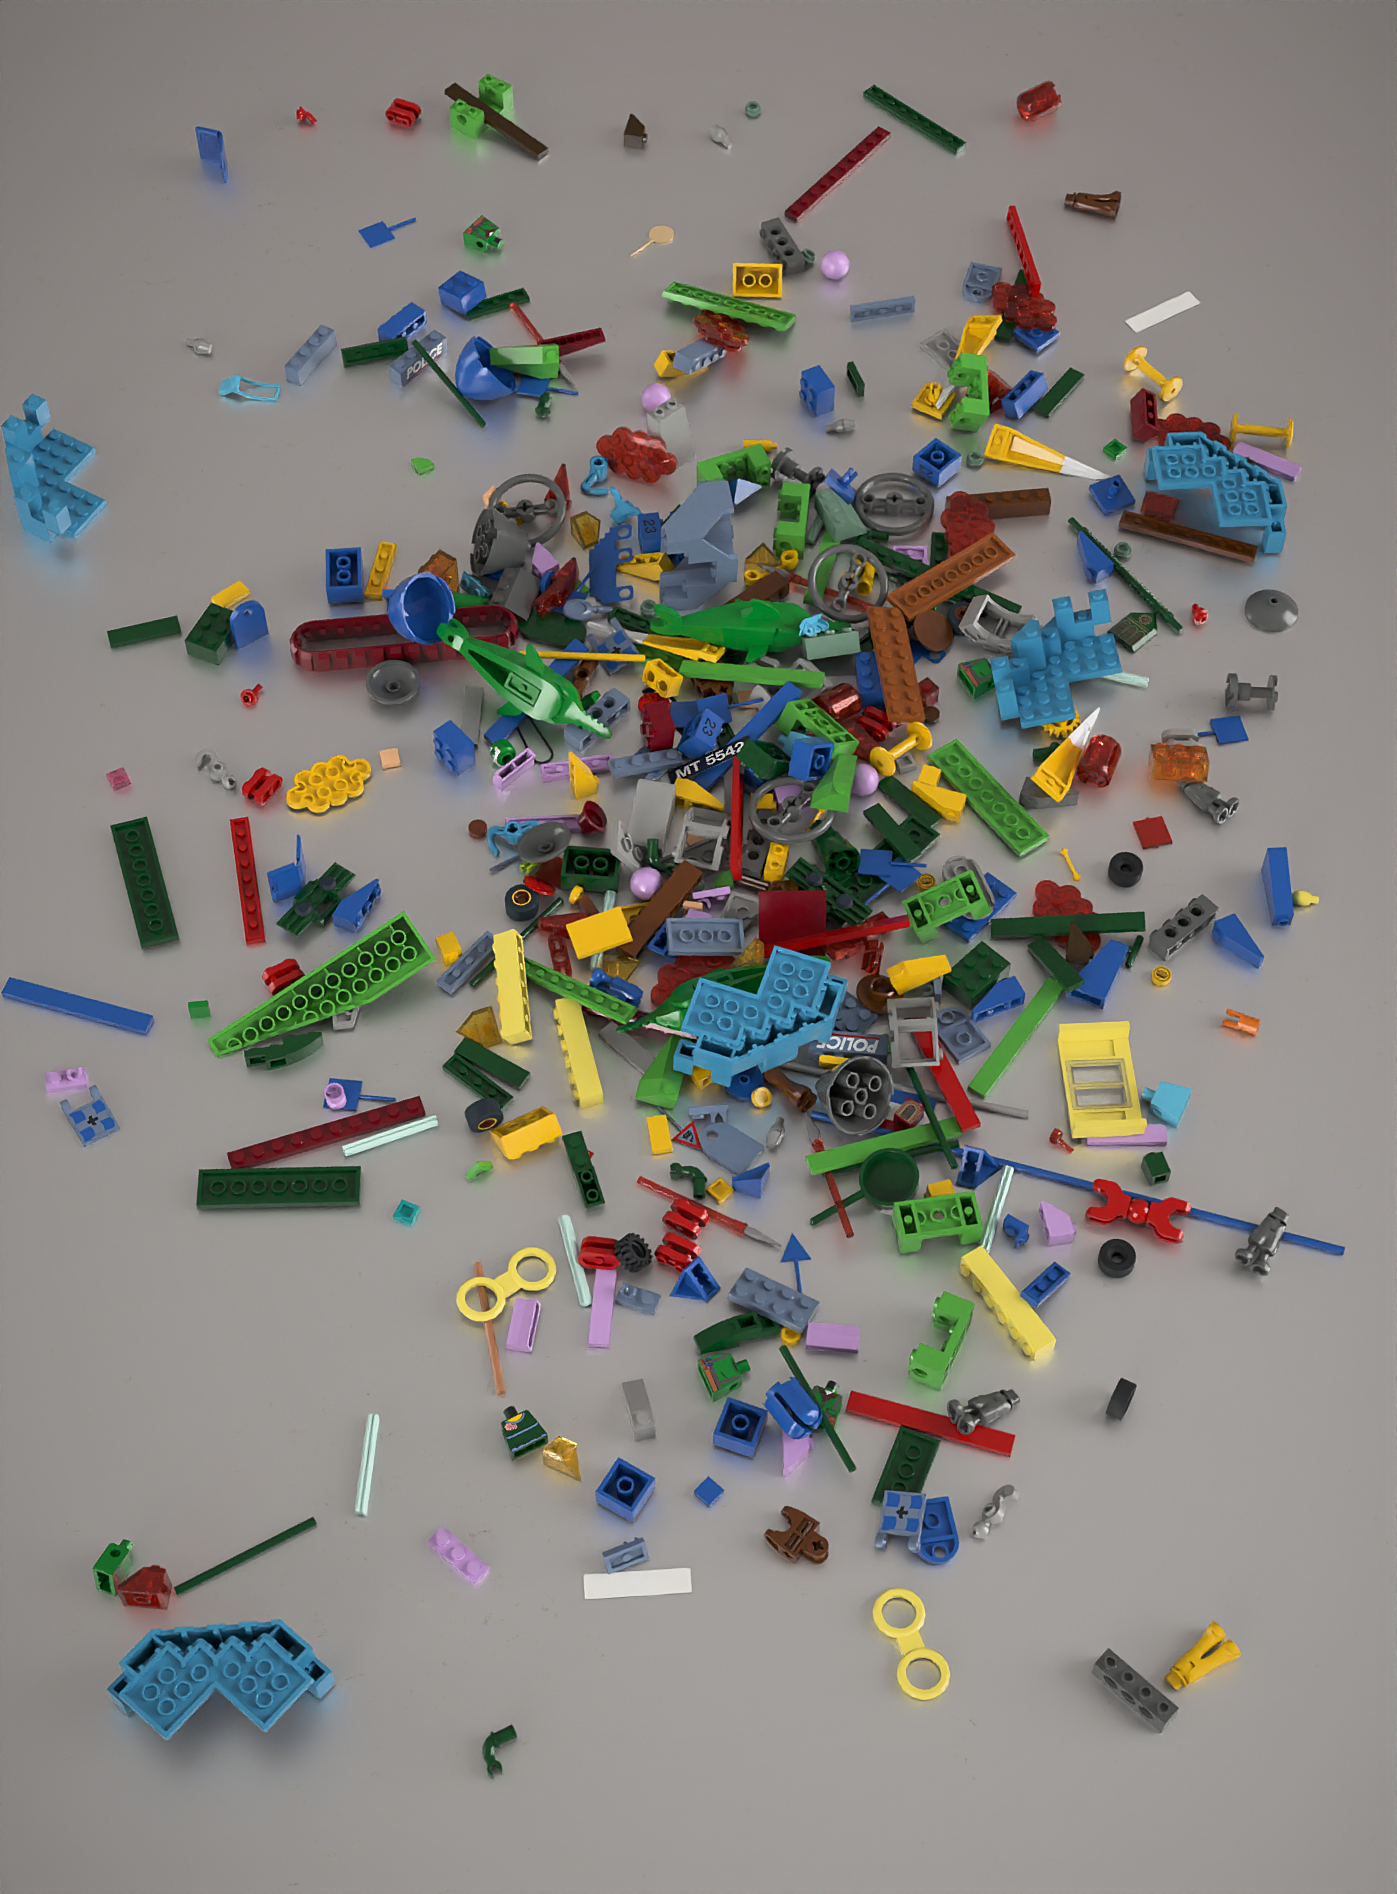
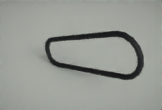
M528 716L527 718L530 720V722L532 723V725L534 726V728L536 729V731L538 732V734L540 735V737L542 738V740L551 752V757L548 760L541 762L534 759V762L537 764H546L553 759V750L544 738V736L542 735V733L539 731L531 717ZM517 727L516 729L526 749L529 748L519 727Z

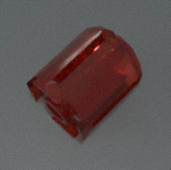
M1045 81L1018 95L1016 100L1017 110L1026 122L1032 123L1057 111L1061 107V96L1056 94L1053 88L1055 85L1051 81Z
M840 683L811 699L839 724L858 715L862 707L859 692L849 683Z
M1104 734L1091 737L1076 767L1078 779L1084 784L1087 782L1098 785L1097 788L1108 786L1122 755L1120 744L1114 738Z

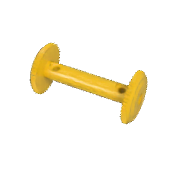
M1138 346L1132 349L1124 360V369L1132 371L1138 367L1162 388L1159 394L1161 401H1169L1174 398L1182 387V378L1176 376L1168 380L1144 360L1147 353L1146 347Z
M1235 413L1230 424V442H1235L1236 434L1238 433L1284 437V447L1288 448L1293 437V420L1289 418L1286 428L1283 429L1250 424L1240 425L1238 424V413Z
M917 721L909 723L906 729L908 737L889 751L882 747L873 748L870 751V763L877 773L882 776H891L896 769L895 759L912 747L920 751L928 750L932 745V736L925 725Z

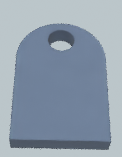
M971 262L963 282V296L974 303H985L991 300L999 283L1002 268Z
M948 1007L940 1010L939 1014H936L938 1040L958 1065L991 1047V1042L964 1010ZM949 1016L952 1018V1020L946 1022L942 1019V1017Z
M722 1122L707 1126L700 1138L702 1152L735 1175L748 1171L765 1148L764 1145L732 1125ZM713 1133L718 1137L710 1140L707 1138V1135Z

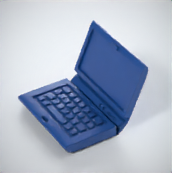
M196 127L200 158L221 164L224 183H226L228 180V164L222 133L218 130Z
M297 835L296 866L293 862L267 873L271 896L274 902L297 895L306 884V864L299 835Z

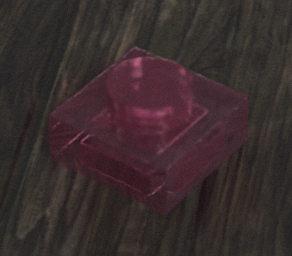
M123 767L106 774L114 791L131 785L130 778Z

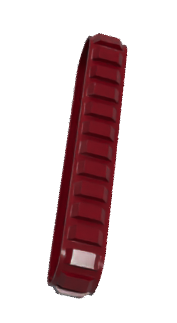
M500 605L455 608L456 611L452 618L459 621L465 628L501 626L507 629L501 634L472 638L511 649L516 644L518 639L517 619L507 608ZM388 614L304 622L296 628L289 640L291 657L294 662L302 669L311 672L374 667L388 660H400L411 664L466 659L460 651L450 647L444 641L432 645L411 642L321 651L301 649L306 644L316 641L399 634L392 626Z

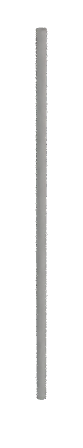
M786 1062L777 1066L778 1068L822 1076L828 1071L827 1069L793 1062ZM893 1083L894 1090L917 1094L914 1087ZM924 1089L928 1097L938 1098L937 1100L946 1102L942 1093ZM969 1099L973 1108L1028 1119L1029 1111Z

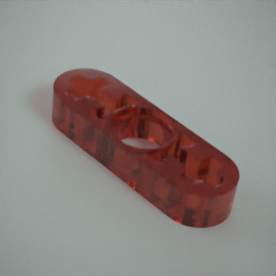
M553 933L548 937V948L553 970L561 973V968H564L566 976L572 978V968L565 938L560 933ZM554 941H558L559 949H556ZM563 955L565 960L559 962L555 960V957Z

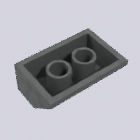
M505 567L489 605L505 607L513 613L517 622H527L540 592L541 579L522 568Z

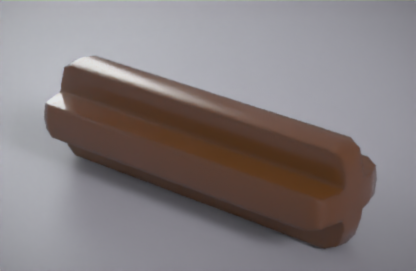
M742 875L741 880L733 878V883L755 891L769 890V883Z

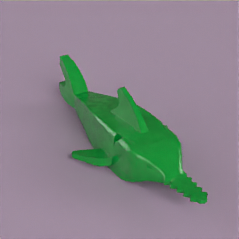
M755 598L750 599V601L735 599L734 603L709 608L685 616H680L671 607L655 604L654 614L658 618H650V628L655 633L662 635H683L726 648L748 651L745 663L751 664L763 658L767 653L783 652L790 647L801 644L802 637L807 635L799 636L800 624L804 619L811 617V615L799 605L793 603L762 601ZM829 620V628L827 630L834 629L835 632L842 631L844 627H851V624L845 621L840 623L838 620L835 622Z
M451 618L448 624L444 622L439 624L436 631L438 636L450 647L460 651L490 686L508 701L496 711L497 715L518 716L524 712L536 720H544L551 724H575L577 727L582 726L583 730L588 729L590 733L594 732L596 736L601 735L602 739H610L612 737L609 727H604V723H599L598 719H593L592 714L587 715L574 685L546 666L532 644L526 646L525 655L470 637L467 629L454 618Z
M811 956L830 962L827 956ZM768 964L737 967L727 970L720 967L704 976L686 981L679 985L672 995L654 1011L633 1022H628L626 1025H621L616 1029V1032L625 1033L628 1030L640 1028L643 1025L647 1026L650 1023L681 1031V1026L699 978L757 995Z

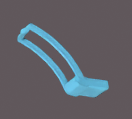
M232 375L231 378L222 380L219 394L223 396L235 392L255 400L277 401L281 386L279 384L259 383L242 376ZM240 381L260 387L277 388L275 396L259 397L239 391Z

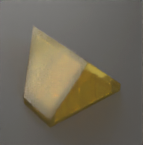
M587 511L570 517L571 535L583 550L599 543L601 520Z
M762 542L745 558V563L780 564V560Z
M755 937L730 967L763 965L764 943Z
M604 955L603 971L613 978L617 976L627 981L641 961L626 956Z
M492 1006L472 1011L456 1031V1033L484 1048L502 1043Z
M558 1436L543 1449V1465L581 1482L576 1450L577 1444Z

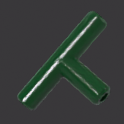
M1137 935L1133 946H1129V955L1125 963L1127 968H1131L1144 940L1142 935Z

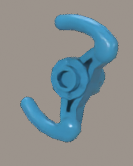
M593 456L590 459L589 474L580 485L581 490L591 495L608 494L607 488L594 489L590 487L596 481L606 479L607 464L616 468L619 466V463L606 456Z
M610 487L609 491L614 497L616 506L611 511L610 517L618 525L623 524L629 517H638V514H643L639 508L634 507L628 500L625 502L615 487Z
M529 820L519 824L516 821H510L506 823L505 827H490L487 842L491 852L495 856L500 854L494 842L496 835L506 838L507 842L511 845H517L519 839L528 830L540 825L537 820Z

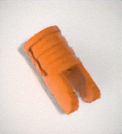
M1227 1008L1226 1014L1239 1018V1022L1237 1024L1229 1020H1223L1221 1025L1256 1036L1261 1019H1256Z

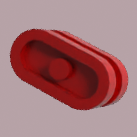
M396 98L385 112V116L390 122L412 127L421 114V108L413 102Z
M867 706L863 710L862 716L857 718L854 725L859 733L865 734L875 741L884 742L888 738L889 732H892L896 727L897 722H888L887 713L875 707Z
M262 767L257 769L253 776L243 784L242 795L248 799L254 798L255 803L264 806L280 789L283 779L277 774L271 775L269 770Z
M285 959L273 967L266 968L262 974V979L269 986L271 994L275 996L304 977L305 974L300 970V966L295 959Z
M675 1199L670 1206L672 1211H667L663 1216V1223L687 1238L696 1240L701 1233L700 1227H705L709 1221L707 1211L691 1205L686 1199Z
M666 1232L662 1239L664 1245H658L654 1255L659 1263L663 1265L668 1264L674 1267L676 1271L682 1273L683 1269L692 1262L691 1259L699 1256L702 1250L694 1242L675 1233Z
M595 1236L585 1237L581 1243L579 1263L586 1268L616 1269L619 1266L620 1259L617 1260L616 1258L618 1254H615L614 1250L616 1249L614 1246L618 1240Z

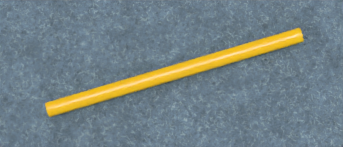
M519 650V653L526 655V651ZM537 651L542 659L645 662V655Z

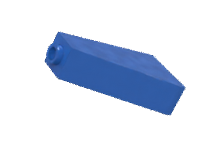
M1267 848L1261 871L1272 926L1291 925L1294 910L1287 848Z
M1110 940L1079 973L1084 979V985L1067 993V996L1103 1009L1127 957L1129 946L1120 941Z

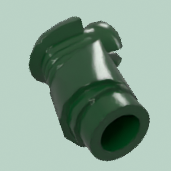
M544 392L539 398L538 406L535 408V412L539 417H548L551 413L549 406L553 396L549 392Z
M1052 742L1050 747L1033 749V760L1044 761L1060 744Z

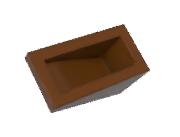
M588 894L578 899V908L586 917L600 913Z

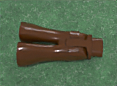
M1114 191L1103 195L1077 193L1076 195V192H1074V194L1066 195L1064 204L1071 205V208L1079 211H1092L1116 219L1121 202V192Z
M775 1067L761 1073L773 1087L782 1090L800 1112L805 1113L815 1105L817 1095L808 1086L790 1080L779 1068Z

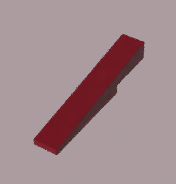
M601 328L537 341V345L557 344L559 346V357L605 342V336Z

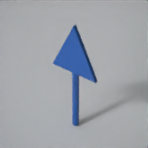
M792 1233L781 1262L794 1261L798 1292L802 1293L798 1261L811 1260V1258Z

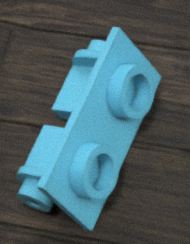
M463 572L459 586L469 595L482 596V598H489V600L493 596L492 591L488 590L485 586H481L482 583L473 574Z
M822 613L804 619L800 624L799 636L805 634L813 636L820 631L827 630L829 624L821 619Z

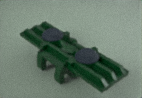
M802 857L784 874L785 877L803 890H826V919L830 912H834L848 924L855 926L862 924L873 912V910L853 896L854 891L846 889L830 877L828 872H820Z
M335 862L319 879L309 881L293 898V906L276 924L297 938L311 923L324 927L325 922L334 913L341 900H343L338 895L356 875ZM322 902L326 904L332 902L328 909L319 917L316 911L317 907Z

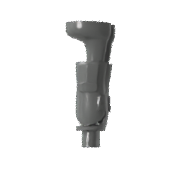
M1184 775L1177 781V784L1182 787L1181 790L1203 811H1209L1213 819L1219 824L1225 822L1226 818H1231L1240 805V800L1236 797L1229 799L1227 802L1221 800V793L1196 780L1195 777L1190 778Z
M1275 1207L1273 1212L1268 1213L1261 1224L1253 1230L1247 1240L1249 1246L1246 1249H1237L1234 1254L1235 1259L1242 1266L1247 1267L1251 1263L1256 1250L1260 1249L1258 1257L1250 1266V1271L1261 1276L1268 1275L1270 1266L1266 1260L1277 1252L1280 1239L1287 1226L1289 1214L1279 1207Z
M1003 1389L971 1398L968 1401V1406L964 1407L958 1400H950L947 1403V1412L953 1424L957 1423L958 1431L963 1435H968L974 1431L976 1425L985 1426L1002 1417L1009 1410H1012L1014 1405L1020 1403V1398L1013 1389L1008 1391Z

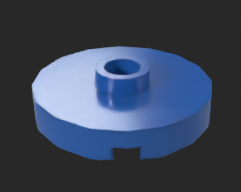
M752 1067L734 1075L730 1087L725 1086V1089L733 1099L750 1101L752 1092L756 1088L764 1087V1078L756 1067Z

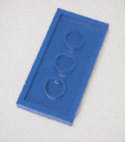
M989 872L984 875V878L995 899L993 912L981 920H972L961 915L942 924L967 943H970L991 922V919H994L1017 896V892Z

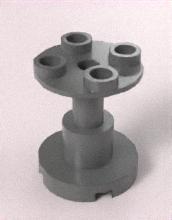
M788 447L784 448L786 451H780L771 464L773 469L771 478L781 481L787 477L791 480L797 479L803 484H810V498H812L819 484L825 479L823 469L818 466L807 474L801 470V465L795 462L796 452Z
M1228 673L1226 683L1229 684L1227 689H1225V706L1227 709L1235 710L1237 701H1250V698H1266L1268 711H1274L1275 702L1277 703L1278 692H1275L1277 675L1269 676L1267 687H1251V683H1238L1236 673Z

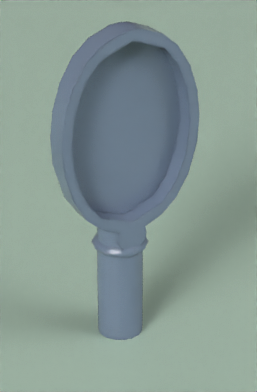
M571 599L564 604L563 612L571 620L584 621L590 618L593 613L610 614L612 607L592 606L585 600Z

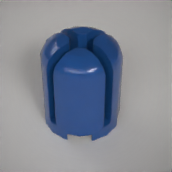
M790 1377V1381H786L783 1384L778 1381L767 1391L765 1395L768 1398L763 1405L788 1437L802 1439L813 1433L809 1425L817 1429L823 1414L822 1410L795 1377Z

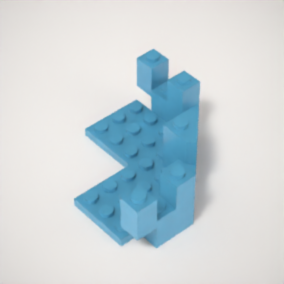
M31 394L22 403L26 419L23 421L11 415L1 425L6 445L5 453L9 474L14 488V500L23 530L50 543L58 534L62 535L63 533L76 538L106 505L105 499L68 483L77 471L95 453V447L56 429H52L43 439L41 429L51 419L46 399Z
M1203 432L1167 433L1165 446L1147 448L1144 462L1146 480L1157 479L1159 490L1211 488L1219 527H1265L1262 537L1264 553H1282L1286 538L1284 517L1287 503L1280 479L1267 475V471L1257 465L1252 466L1246 462L1247 459L1236 452L1234 454L1226 450V446L1216 440L1214 442L1211 441Z
M1106 589L1088 592L1090 609L1073 612L1070 596L1052 599L1055 616L1041 630L1038 621L1031 619L1010 639L1013 657L1010 660L1008 656L990 659L1001 721L1019 717L1021 728L1024 729L1075 719L1076 715L1069 683L1122 673L1113 633L1095 636L1094 625L1111 622Z
M775 945L757 995L699 978L681 1026L682 1032L698 1036L699 1038L697 1043L683 1039L679 1040L674 1054L673 1070L692 1075L695 1066L712 1071L711 1082L730 1087L733 1076L758 1065L761 1073L797 1058L799 1046L813 1040L829 1044L835 1026L838 1010L840 1011L846 995L848 979L831 974L826 979L831 962Z
M277 1619L271 1620V1622L260 1623L252 1621L239 1622V1624L235 1625L214 1624L197 1628L189 1626L176 1627L172 1630L152 1629L119 1662L123 1673L107 1688V1691L112 1701L127 1715L134 1710L168 1741L216 1690L266 1733L307 1689L320 1700L335 1684L332 1671L315 1657L313 1647L282 1620Z

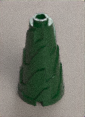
M823 820L814 821L810 830L817 827ZM831 826L823 834L813 839L823 867L830 874V877L834 879L847 878L852 875L851 871L853 869H858L861 862L858 850Z

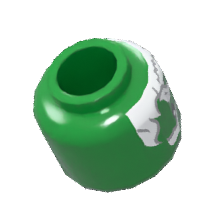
M497 740L490 747L489 753L494 762L499 766H505L516 757V751L508 740Z

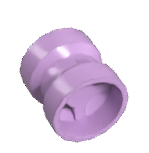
M330 1083L325 1087L324 1095L329 1108L333 1110L343 1108L347 1101L343 1087L339 1083Z

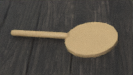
M665 225L653 227L649 231L650 241L634 251L631 256L633 257L652 242L657 244L671 242L674 238V231Z

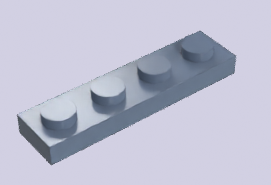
M914 296L851 305L849 318L851 322L913 313L915 311Z
M672 748L610 759L607 765L614 779L679 767L683 761L678 750Z
M487 930L436 980L437 985L452 995L494 953L492 943H494L493 934Z

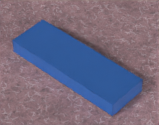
M1053 1262L1021 1292L1020 1296L1037 1308L1069 1279L1071 1273L1056 1262Z

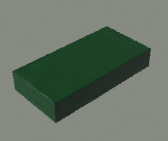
M848 362L846 375L856 395L862 397L864 396L865 384L854 362Z

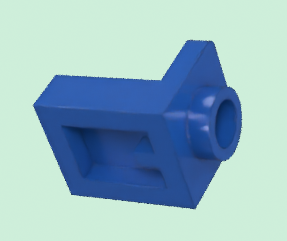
M1007 1214L1003 1221L1002 1229L1008 1235L1016 1236L1014 1248L1018 1249L1021 1244L1025 1245L1029 1239V1225Z

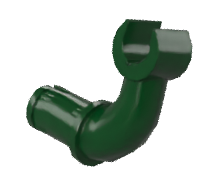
M874 529L867 530V533L859 535L856 541H853L851 544L858 545L862 537L874 542L887 543L889 533L875 531Z
M647 839V855H645L648 864L651 868L672 876L673 871L671 867L676 866L678 863H662L659 860L660 856H658L659 839Z
M672 1163L670 1169L671 1171L676 1170V1172H670L671 1178L678 1180L682 1176L691 1177L694 1199H705L707 1177H705L704 1173L694 1166H681L679 1163Z
M512 1724L495 1733L491 1731L482 1746V1755L487 1764V1773L493 1779L491 1770L494 1766L500 1770L501 1775L503 1771L502 1764L496 1761L495 1750L500 1748L499 1745L517 1737Z

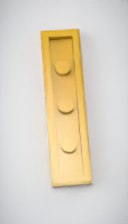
M379 543L364 592V598L382 601V589L386 588L397 544Z

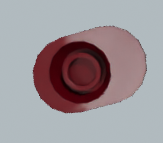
M586 801L581 814L577 818V823L581 828L580 834L587 833L593 836L605 830L607 823L606 814L593 801Z

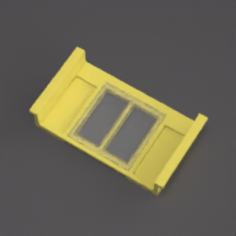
M1129 1021L1059 1024L1057 1044L1072 1138L1144 1134L1147 1121L1146 1118L1142 1119L1128 1041Z

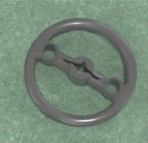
M884 473L873 476L861 484L854 497V510L863 525L870 530L888 532L889 536H904L917 532L927 525L934 512V498L929 488L917 478L902 473ZM895 481L915 487L923 496H916L914 500L903 499V496L898 492H891L885 499L875 498L873 494L866 493V491L876 484ZM874 509H885L889 516L894 517L900 515L902 510H913L914 514L923 516L917 522L908 526L886 527L875 523L865 513H871Z
M523 474L510 478L496 489L488 506L494 507L500 513H503L508 519L520 517L525 523L534 521L537 515L547 514L551 518L557 517L548 531L537 538L528 540V542H531V548H534L538 542L541 545L546 543L557 534L564 523L567 509L565 497L559 486L548 477L538 474ZM526 482L545 485L553 491L557 498L556 501L548 499L544 504L533 505L531 501L525 499L518 502L516 507L506 508L503 505H497L506 491Z
M852 544L834 545L822 551L810 566L807 579L808 591L815 606L825 616L834 621L838 620L840 623L845 621L846 623L856 624L868 620L867 612L858 615H845L843 612L847 605L848 596L858 586L859 580L857 576L866 561L875 568L880 580V594L874 607H883L886 602L889 583L887 573L879 559L865 548ZM852 553L850 568L838 582L839 592L830 607H828L820 598L816 588L818 568L831 555ZM855 559H859L861 564H858ZM835 604H839L841 609L836 608Z
M792 776L778 777L764 783L753 793L748 805L749 819L754 829L767 839L786 844L803 843L820 836L831 826L836 811L827 810L824 820L810 831L799 834H782V827L787 822H797L800 820L801 808L806 803H811L813 791L819 784L816 780L805 782ZM801 785V793L797 797L789 796L783 800V810L777 816L769 817L767 824L760 822L756 809L760 799L767 792L780 786Z

